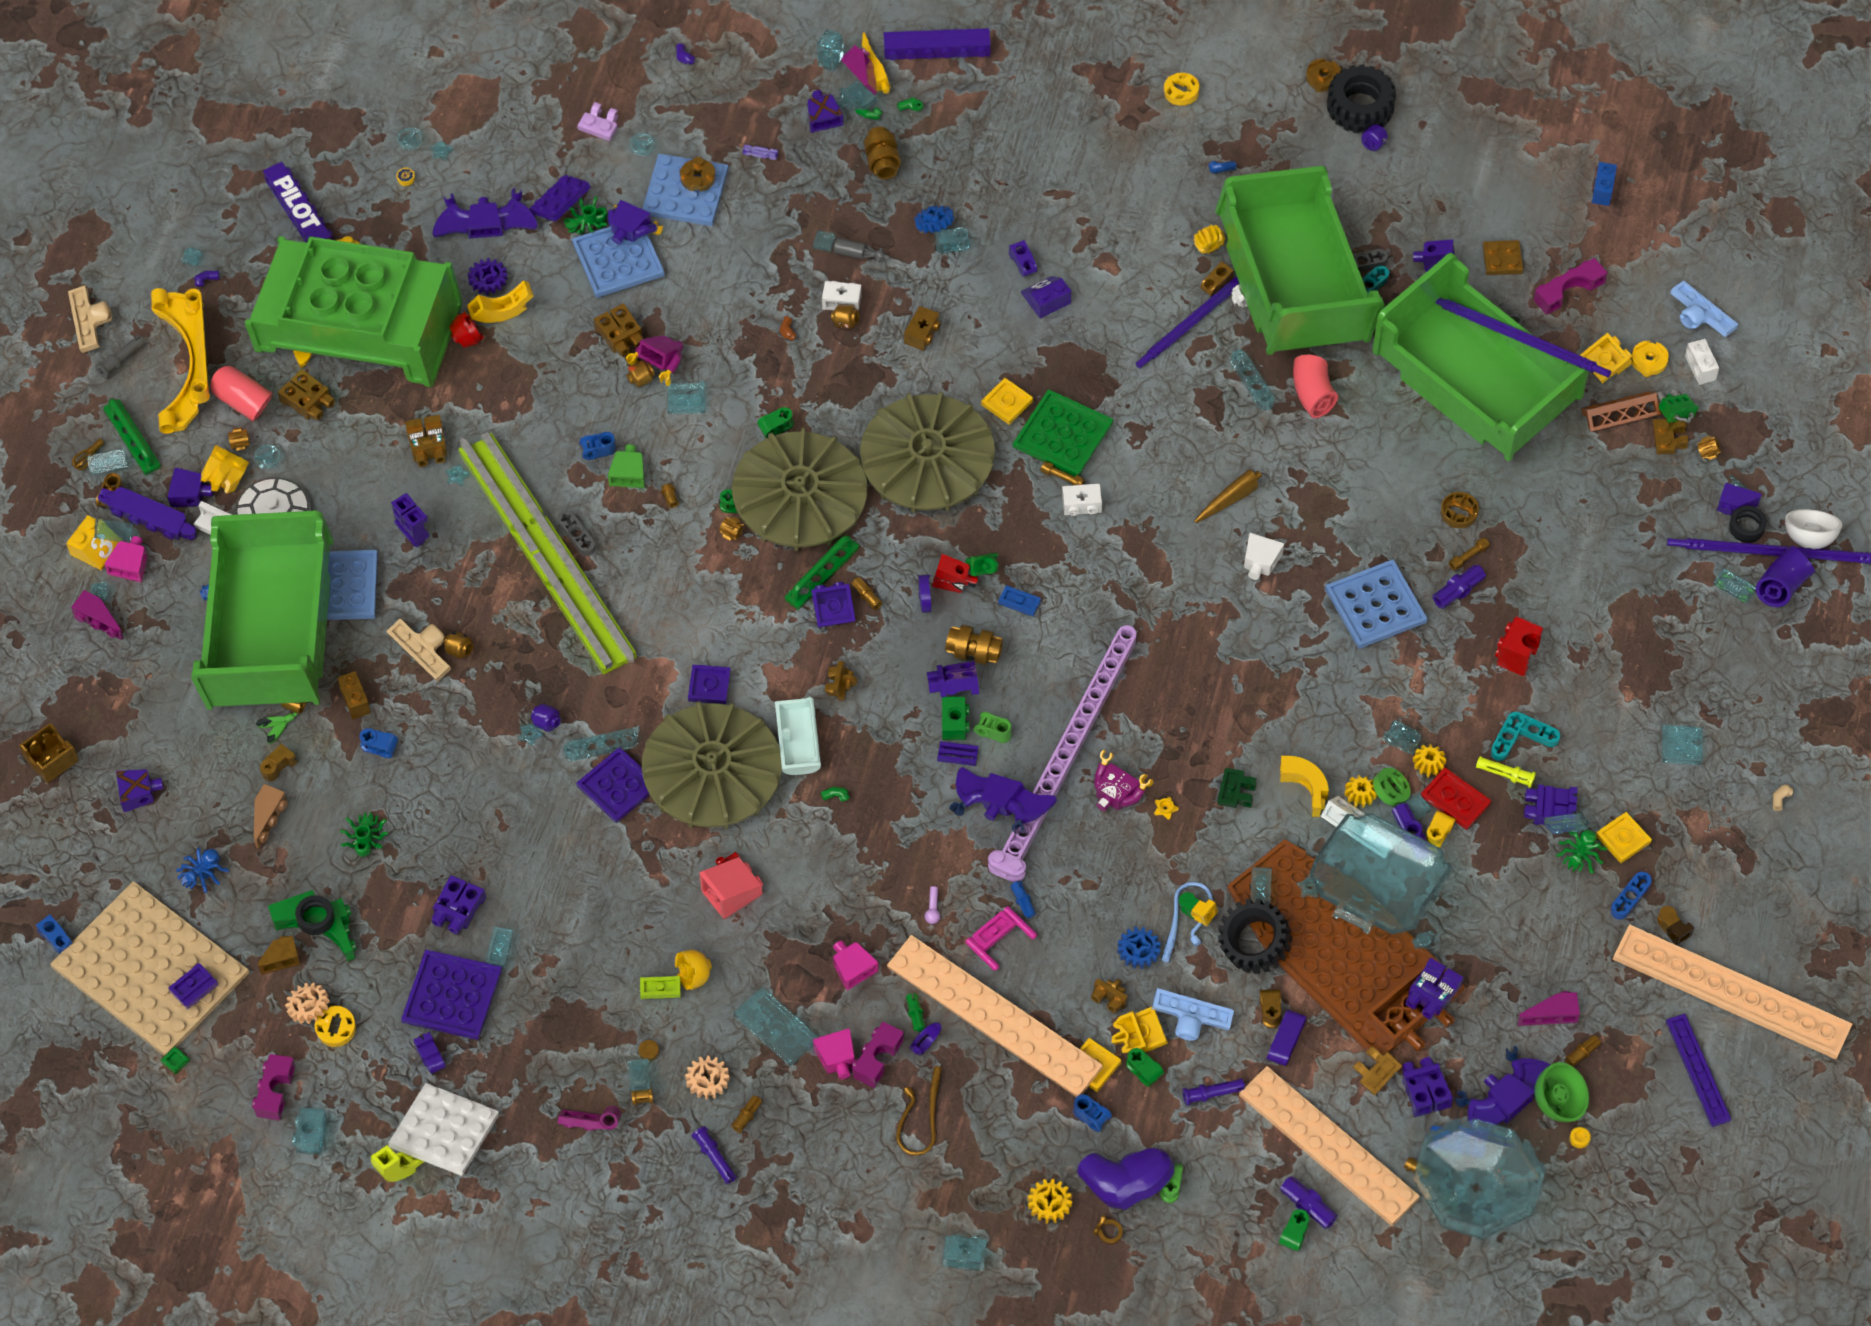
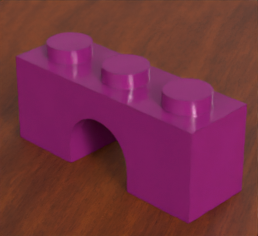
M882 1022L880 1027H876L872 1033L870 1043L867 1042L864 1045L860 1059L857 1058L852 1065L853 1078L875 1088L884 1074V1064L877 1061L875 1057L880 1053H888L895 1056L904 1041V1032L885 1022Z
M269 1054L268 1061H264L263 1078L259 1079L257 1086L259 1092L252 1102V1109H254L256 1117L280 1121L285 1100L283 1094L275 1093L272 1090L280 1083L291 1084L296 1067L292 1057Z

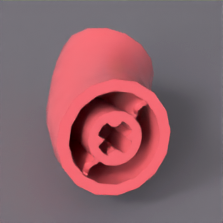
M1316 355L1296 357L1293 366L1296 393L1309 415L1315 419L1326 415L1338 400V394L1333 389L1329 380L1328 363Z
M232 366L220 368L211 379L210 388L213 395L252 422L263 412L273 395L270 390Z

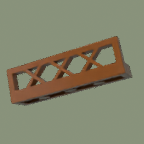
M1653 391L1581 408L1582 415L1587 417L1590 432L1661 414L1658 409L1657 393ZM1653 401L1655 411L1648 413L1643 410L1648 402ZM1634 406L1638 411L1635 416L1630 417L1626 412L1629 407ZM1612 411L1621 413L1616 421L1608 418ZM1600 415L1603 417L1599 425L1593 426L1592 416Z

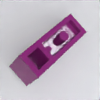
M854 45L840 60L876 95L877 88L873 62L868 58L870 54L863 47L859 49Z
M1563 991L1523 1011L1519 1014L1517 1025L1578 1023L1580 1011L1577 992Z

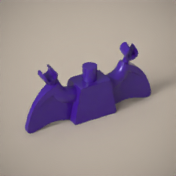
M515 188L511 190V199L503 207L497 208L496 203H489L487 197H480L478 204H472L470 210L461 209L456 204L454 195L450 193V199H446L445 196L443 197L448 208L438 217L432 234L436 238L451 233L467 234L468 231L469 239L503 236L502 227L504 230L511 228L537 229L538 225L533 213L520 202L522 200V190L519 193H515Z

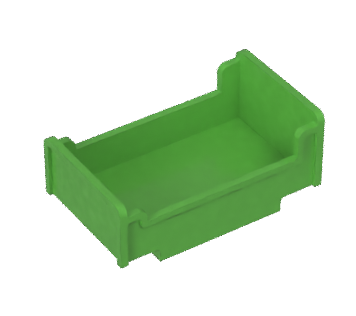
M1325 166L1229 177L1224 182L1215 209L1216 214L1220 215L1227 233L1228 241L1226 248L1257 333L1263 332L1268 355H1272L1274 351L1360 340L1370 342L1376 328L1377 317L1385 305L1377 290L1369 291V294L1366 291L1331 199L1332 187Z
M282 236L278 237L279 245L250 320L246 319L245 322L255 352H275L276 348L402 367L408 381L423 384L425 387H433L452 332L449 325L462 308V297L452 263L445 262V264L420 261L415 258L414 252L309 237L308 242L303 243L286 240Z
M1450 252L1381 310L1377 317L1372 352L1376 356L1380 354L1401 372L1400 379L1481 445L1488 441L1505 455V460L1510 462L1515 452L1576 399L1581 400L1583 398L1589 371L1449 312L1436 304L1438 298L1449 299L1531 334L1468 284V268L1457 259L1456 255Z
M298 511L212 517L210 535L212 558L202 659L194 660L191 679L207 710H212L214 706L313 702L314 705H319L318 682L319 678L323 676L331 580L328 573L330 545L334 543L333 536L323 514L319 511Z

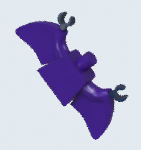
M961 767L956 778V791L962 802L960 804L957 802L952 803L949 809L955 815L961 816L964 813V807L968 808L974 803H983L986 809L984 816L988 820L994 821L998 814L1010 816L1013 813L1015 815V823L1012 825V831L1017 834V829L1021 827V833L1024 834L1026 828L1023 824L1045 814L1053 807L1057 799L1053 795L1034 794L1025 789L1022 782L990 773L988 778L979 777Z
M1513 1046V1053L1509 1052L1506 1048L1505 1057L1508 1061L1512 1062L1513 1074H1507L1501 1080L1490 1074L1484 1081L1491 1088L1487 1098L1483 1100L1472 1098L1470 1100L1467 1099L1464 1091L1457 1092L1458 1097L1463 1098H1455L1457 1106L1464 1107L1469 1105L1467 1112L1469 1127H1472V1133L1477 1141L1484 1143L1488 1137L1485 1134H1490L1492 1129L1503 1121L1506 1124L1510 1122L1533 1101L1536 1080L1540 1073L1551 1064L1537 1059H1517L1518 1048Z

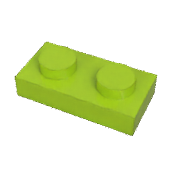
M680 976L641 977L640 998H681Z

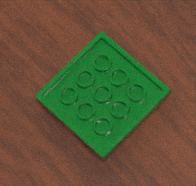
M1048 389L1014 440L1013 448L1043 462H1050L1054 464V467L1073 476H1080L1111 428L1113 419Z

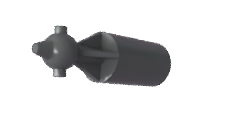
M837 238L835 242V254L862 260L875 257L877 259L876 262L889 258L883 251V248L874 251L865 243Z

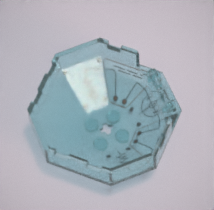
M1455 1119L1444 1124V1127L1437 1131L1432 1130L1426 1133L1413 1180L1442 1228L1483 1240L1534 1214L1546 1168L1542 1162H1539L1529 1140L1524 1139L1522 1144L1514 1130L1479 1119H1472L1459 1126L1460 1120ZM1475 1183L1479 1184V1188L1482 1189L1481 1191L1478 1190L1477 1193H1474L1473 1188H1470Z

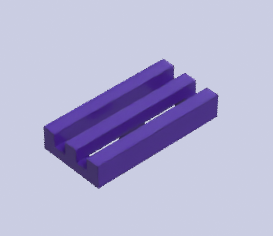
M940 741L937 761L976 766L978 746ZM942 754H949V755H954V756H957V757L945 756V755H942ZM962 756H965V757H973V759L961 758V757H962Z

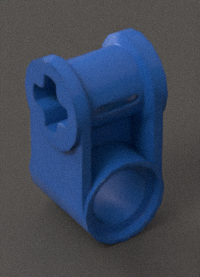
M611 432L586 435L579 440L583 448L582 457L585 460L610 456L617 450L615 437Z
M370 728L362 730L359 735L363 751L380 755L384 758H391L399 740L397 736L391 733H384Z
M1078 1095L1074 1100V1115L1096 1132H1100L1101 1126L1112 1117L1111 1112L1107 1108L1098 1104L1087 1095ZM1084 1104L1087 1106V1108L1081 1109L1078 1107V1105Z

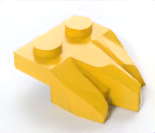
M215 445L201 472V481H210L211 491L217 492L222 487L227 494L234 492L249 462Z
M1152 1007L1135 1014L1133 1011L1118 1017L1113 1024L1114 1028L1119 1029L1120 1032L1112 1036V1044L1125 1043L1122 1047V1053H1129L1134 1048L1148 1052L1168 1044L1156 1010L1151 1009Z

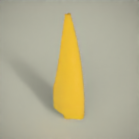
M864 32L862 35V47L870 54L868 58L873 62L877 91H883L886 94L890 91L887 75L883 65L872 51Z

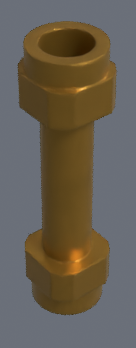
M1045 461L1040 471L1045 475L1050 476L1052 474L1071 483L1072 486L1085 484V479L1081 476L1076 475L1074 477L1055 468L1054 464Z
M1483 537L1477 540L1475 546L1461 556L1453 557L1448 562L1450 568L1453 571L1459 570L1463 567L1465 561L1479 551L1483 553L1490 547L1488 540Z

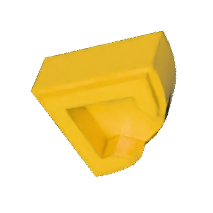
M293 351L300 368L306 366L312 353Z

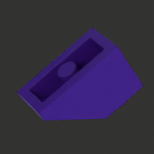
M1725 483L1717 511L1726 515H1732L1735 509L1741 506L1758 507L1762 494Z

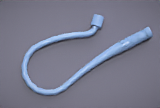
M1187 882L1176 890L1173 922L1162 956V961L1164 962L1170 961L1176 939L1179 909L1178 897L1180 892L1188 886L1201 887L1206 891L1209 899L1213 901L1212 893L1202 883ZM1199 922L1191 930L1192 938L1190 940L1194 946L1201 944V940L1195 935V932L1202 925Z

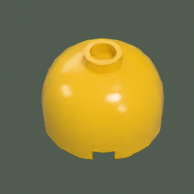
M693 949L676 954L675 968L679 967L680 973L677 976H680V983L684 989L693 990L703 986L708 981L710 970L712 969L710 960L700 951Z

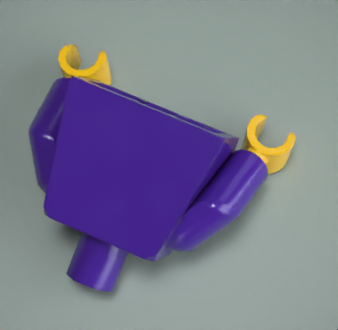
M620 200L618 205H614V208L608 211V224L611 226V232L614 234L612 241L618 245L624 239L635 242L638 238L649 233L656 235L662 233L664 226H658L657 221L652 223L650 212L623 200Z

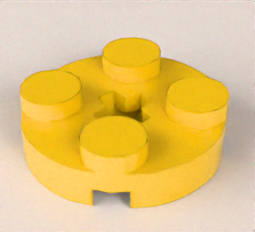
M1643 341L1634 347L1631 361L1637 371L1645 377H1650L1665 370L1669 356L1667 349L1662 344ZM1646 356H1653L1654 358L1653 360H1648Z

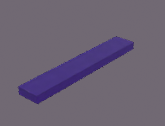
M1686 1014L1666 1019L1668 1029L1711 1127L1730 1122L1729 1112Z

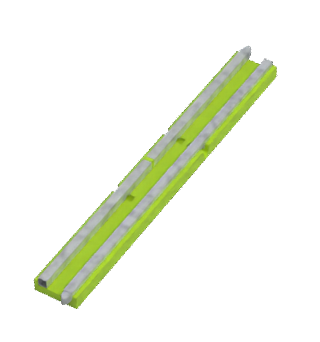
M488 432L482 434V440L472 445L464 438H461V447L458 448L459 455L601 673L604 675L628 662L634 663V659L637 658L636 651L547 516L544 517L543 510L493 434Z

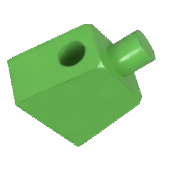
M629 444L625 446V452L617 451L608 472L609 486L645 487L642 453L636 452V446Z

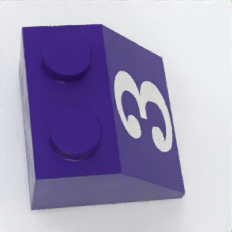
M1050 276L1021 291L1023 297L1040 319L1071 304V290L1060 277Z

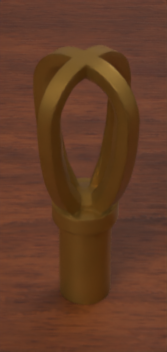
M99 438L91 447L77 453L72 459L73 467L77 470H84L92 461L96 451L104 445V441ZM84 454L80 459H78V460L76 461V459H77L80 455ZM87 460L83 467H79Z

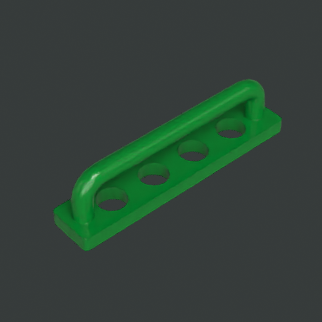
M111 398L108 402L109 404L103 407L104 412L143 474L148 475L160 469L159 461L121 401ZM126 429L128 434L123 433V430ZM134 442L137 447H133L131 444Z
M843 536L795 584L793 589L785 596V601L799 610L812 597L811 590L815 589V586L824 585L859 550V544L853 541L850 536ZM838 551L846 553L843 557H838L835 554ZM827 563H831L833 565V568L829 570L824 569L823 567ZM815 575L821 577L819 582H813L811 579ZM802 588L809 590L805 595L800 594Z

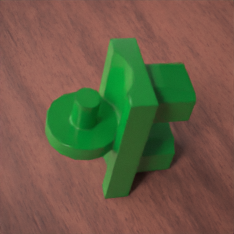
M993 552L966 558L965 563L970 566V575L978 576L998 572L999 563L996 561L998 553Z

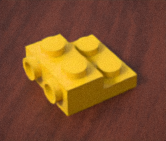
M1608 333L1580 354V356L1596 362L1597 365L1610 370V377L1615 373L1619 375L1633 364L1630 352L1626 348L1623 350L1620 347V341L1615 336L1611 337ZM1593 372L1602 384L1610 378Z

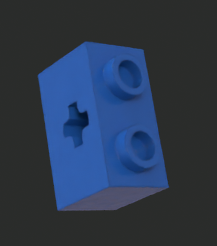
M1599 162L1591 203L1610 205L1617 168L1616 164Z

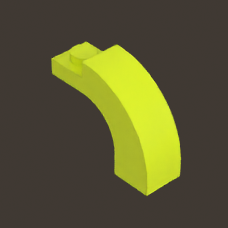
M388 1145L371 1156V1164L388 1182H396L407 1178L416 1172V1168L425 1162L402 1152L395 1154Z

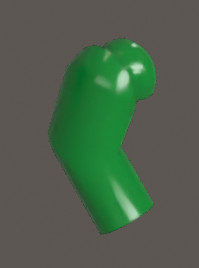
M858 105L855 109L858 115L867 119L879 120L882 115V111L878 108H874L872 112Z
M834 786L820 792L823 801L835 796H839L842 802L850 798L849 791L842 787Z

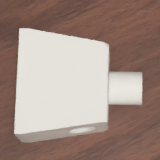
M1250 533L1244 568L1250 570L1248 576L1251 579L1258 580L1260 574L1270 575L1283 555L1284 543Z

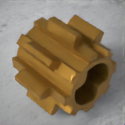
M242 427L234 428L232 432L228 433L231 449L236 448V451L245 450L246 446H250L247 429L242 430Z
M1704 437L1697 444L1703 459L1708 458V460L1717 458V455L1721 453L1720 444L1716 437Z
M727 517L721 523L719 533L723 534V538L729 541L731 539L738 540L744 527L740 523L741 520L735 517Z

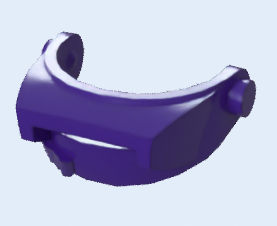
M934 1022L927 1026L913 1040L909 1049L921 1056L938 1037L942 1030L941 1024ZM926 1035L927 1037L917 1047L919 1041Z

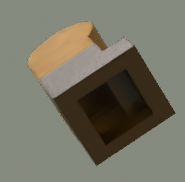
M1664 906L1660 909L1657 922L1675 945H1679L1692 936L1694 927L1690 922L1685 925L1679 919L1673 907Z

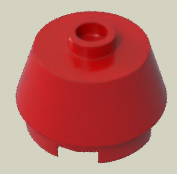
M466 311L460 315L457 314L449 325L452 332L451 337L456 344L460 343L463 348L477 345L479 341L484 339L483 334L479 333L476 323L469 314L467 315Z

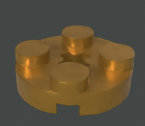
M1325 58L1313 60L1306 70V80L1315 91H1327L1331 80H1333L1337 73L1340 74L1341 68L1332 60L1331 62L1326 61Z
M695 157L680 168L681 184L689 191H706L715 182L716 172L714 166L709 161L703 160L702 157ZM696 173H700V174H701V177H699V176L694 177V176H695Z

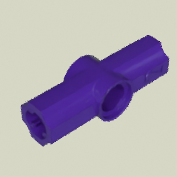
M1473 565L1461 575H1454L1447 582L1446 586L1433 594L1432 599L1436 606L1444 609L1456 599L1466 597L1475 585L1485 579L1486 574L1483 568L1479 565Z
M1402 803L1392 809V814L1403 833V840L1409 844L1417 861L1427 860L1433 855V851L1422 832V825L1416 821L1408 804ZM1413 830L1416 834H1411L1408 831Z
M1293 1176L1288 1177L1280 1187V1191L1295 1203L1297 1209L1306 1211L1325 1230L1330 1228L1338 1218V1215L1323 1203L1322 1198L1317 1192L1312 1189L1308 1190Z

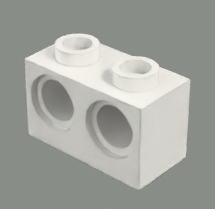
M1702 339L1688 343L1685 357L1698 384L1701 385L1715 381L1719 366L1706 340Z

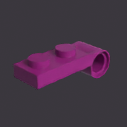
M616 1106L606 1107L602 1115L562 1109L558 1116V1124H562L567 1128L583 1127L589 1131L595 1129L612 1130L617 1126L621 1118V1111ZM606 1115L613 1116L615 1120H609Z

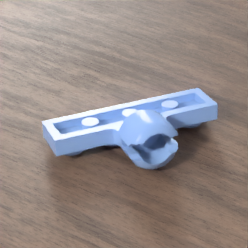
M1685 281L1672 288L1670 294L1687 306L1680 315V320L1684 327L1695 329L1702 323H1707L1724 337L1737 329L1738 323Z
M1158 988L1155 991L1151 1008L1176 1016L1178 1019L1176 1035L1191 1041L1199 1037L1202 1024L1228 1031L1234 1012L1233 1009Z

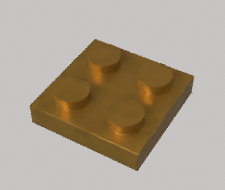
M1519 240L1483 241L1482 248L1486 275L1523 273Z

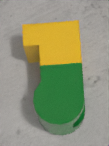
M1190 892L1183 893L1178 899L1182 913L1205 926H1208L1218 913L1216 903L1210 899L1205 903L1195 898L1194 894Z

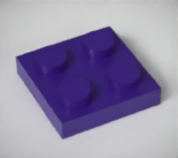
M692 664L688 701L727 704L731 667Z

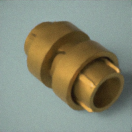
M879 126L870 129L864 140L869 169L879 179H890L897 174V170L901 165L896 138L885 127Z
M962 624L960 628H950L945 650L954 653V658L966 661L968 656L975 657V663L987 665L988 661L993 663L999 661L1003 639L994 636L993 631L984 629L981 630L980 634L974 633V627Z

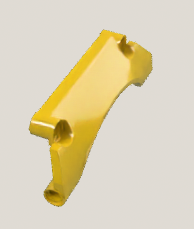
M162 288L151 291L152 311L180 333L188 347L190 356L189 372L182 390L173 402L158 414L159 431L165 434L185 430L199 413L198 404L205 403L210 399L203 313L204 303L201 292L198 289H189L185 294L177 292L167 293Z

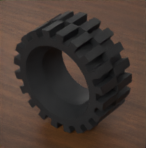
M1257 898L1255 903L1251 899H1245V905H1242L1239 901L1235 904L1237 906L1235 910L1231 907L1227 910L1229 913L1228 917L1223 915L1221 921L1224 926L1219 925L1218 931L1221 934L1218 935V941L1221 943L1222 951L1238 969L1242 968L1247 973L1252 970L1254 974H1260V969H1263L1266 973L1270 971L1269 966L1273 965L1274 968L1280 966L1277 961L1281 959L1284 962L1287 958L1284 952H1290L1291 950L1288 942H1292V936L1289 933L1292 931L1287 920L1276 906L1273 907L1268 901L1264 904L1261 899ZM1258 921L1270 924L1273 927L1274 936L1266 950L1257 954H1249L1240 949L1239 936L1247 925Z

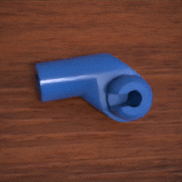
M1212 161L1208 167L1211 173L1216 174L1235 170L1236 163L1235 161L1222 163Z

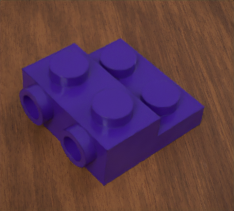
M837 582L832 587L819 585L811 590L818 628L855 622L849 584Z

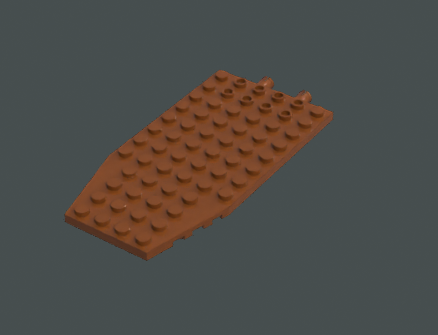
M1284 839L1227 885V890L1235 903L1240 901L1242 905H1245V899H1251L1255 903L1257 898L1261 899L1264 904L1266 901L1270 902L1273 907L1276 906L1291 928L1292 932L1289 933L1292 936V942H1288L1291 946L1290 952H1284L1287 958L1284 962L1279 959L1277 961L1278 964L1366 1051L1370 1047H1374L1384 1055L1386 1052L1390 1053L1403 1041H1407L1417 1052H1420L1427 1043L1415 1033L1417 1029L1429 1020L1422 1014L1424 1006L1418 1004L1415 1009H1411L1406 1006L1410 987L1426 967L1430 957L1437 962L1439 961L1353 879L1339 874L1338 870L1333 867L1329 868L1318 858L1307 855L1306 851ZM1261 921L1249 924L1262 947L1266 950L1273 940V927ZM1463 984L1450 1002L1464 991L1465 986ZM1445 1009L1442 1010L1439 1016L1435 1015L1446 1028L1450 1027L1455 1021V1018Z

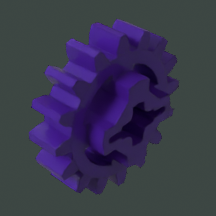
M487 258L486 262L480 259L479 264L474 262V268H469V285L472 286L474 291L478 289L479 294L485 291L486 295L490 291L496 294V289L501 291V285L506 286V280H508L506 267H503L502 262L497 264V259H494L492 262L489 258Z

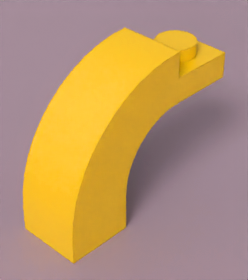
M523 280L510 293L502 297L488 298L478 295L467 304L472 320L483 323H496L511 319L527 309L526 303L534 295L529 282Z
M1281 756L1280 782H1295L1306 787L1312 798V817H1320L1321 810L1325 808V800L1328 799L1329 792L1324 774L1316 765L1304 758Z

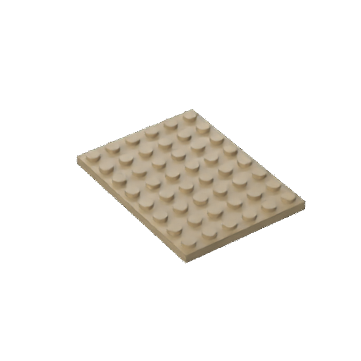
M134 881L72 942V945L62 951L50 963L51 968L164 1056L174 1046L177 1048L249 974V970ZM200 963L218 981L219 985L187 1010L169 992L168 987Z

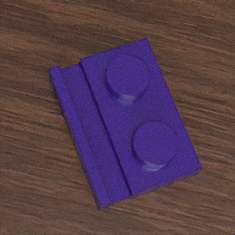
M198 963L168 987V989L188 1010L219 984Z

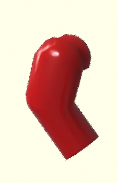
M734 852L726 858L718 857L715 863L720 865L735 858H740L737 852Z

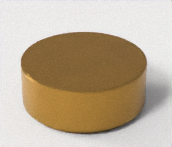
M645 1040L639 1045V1055L643 1060L652 1061L658 1057L659 1047L655 1041Z

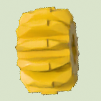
M1209 225L1199 230V233H1196L1193 239L1196 248L1202 254H1209L1212 251L1215 252L1216 249H1220V246L1224 244L1225 235L1217 225Z
M1432 744L1428 747L1422 745L1421 749L1415 751V756H1413L1415 770H1420V775L1427 773L1426 775L1429 777L1432 773L1437 776L1438 771L1441 772L1446 764L1444 751H1439V746L1432 748Z
M1358 775L1357 779L1351 777L1350 781L1345 785L1344 795L1348 797L1347 801L1349 803L1354 802L1355 807L1358 804L1362 808L1366 804L1371 806L1373 800L1377 798L1373 787V780L1368 781L1367 775L1364 778Z

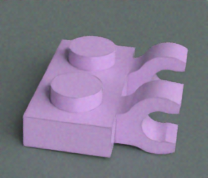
M595 102L591 113H584L577 125L578 130L610 141L618 128L617 123H615L618 119V115H616L617 110L610 108L607 118H600L599 116L602 113L600 108L602 105Z

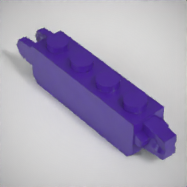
M123 487L117 488L115 491L102 488L98 495V501L107 505L111 514L121 518L123 516L128 518L129 522L135 525L142 524L151 532H161L164 537L171 540L173 538L179 540L180 537L189 540L196 538V528L186 522L185 515L182 512Z

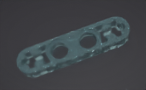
M1242 350L1233 352L1231 364L1256 405L1262 410L1271 409L1274 397L1249 356ZM1250 370L1253 375L1245 376L1243 372ZM1259 384L1262 388L1254 390L1252 385ZM1262 394H1263V398H1264L1266 401H1268V403H1266L1265 401H1262Z
M624 729L571 741L564 746V756L569 761H577L612 753L619 747L622 750L630 749L637 745L638 734L634 729ZM627 736H631L632 740L628 741ZM609 739H613L616 741V743L613 746H607L605 744V742ZM590 743L597 745L596 749L592 751L586 749V747ZM570 749H574L575 753L571 754Z

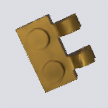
M1653 419L1656 455L1675 454L1676 449H1688V436L1683 435L1674 439V433H1686V421L1678 420L1675 423H1669L1667 419Z
M1370 1047L1366 1053L1376 1061V1064L1368 1070L1360 1061H1357L1352 1068L1363 1076L1359 1082L1375 1095L1402 1065L1388 1052L1382 1055L1376 1048Z

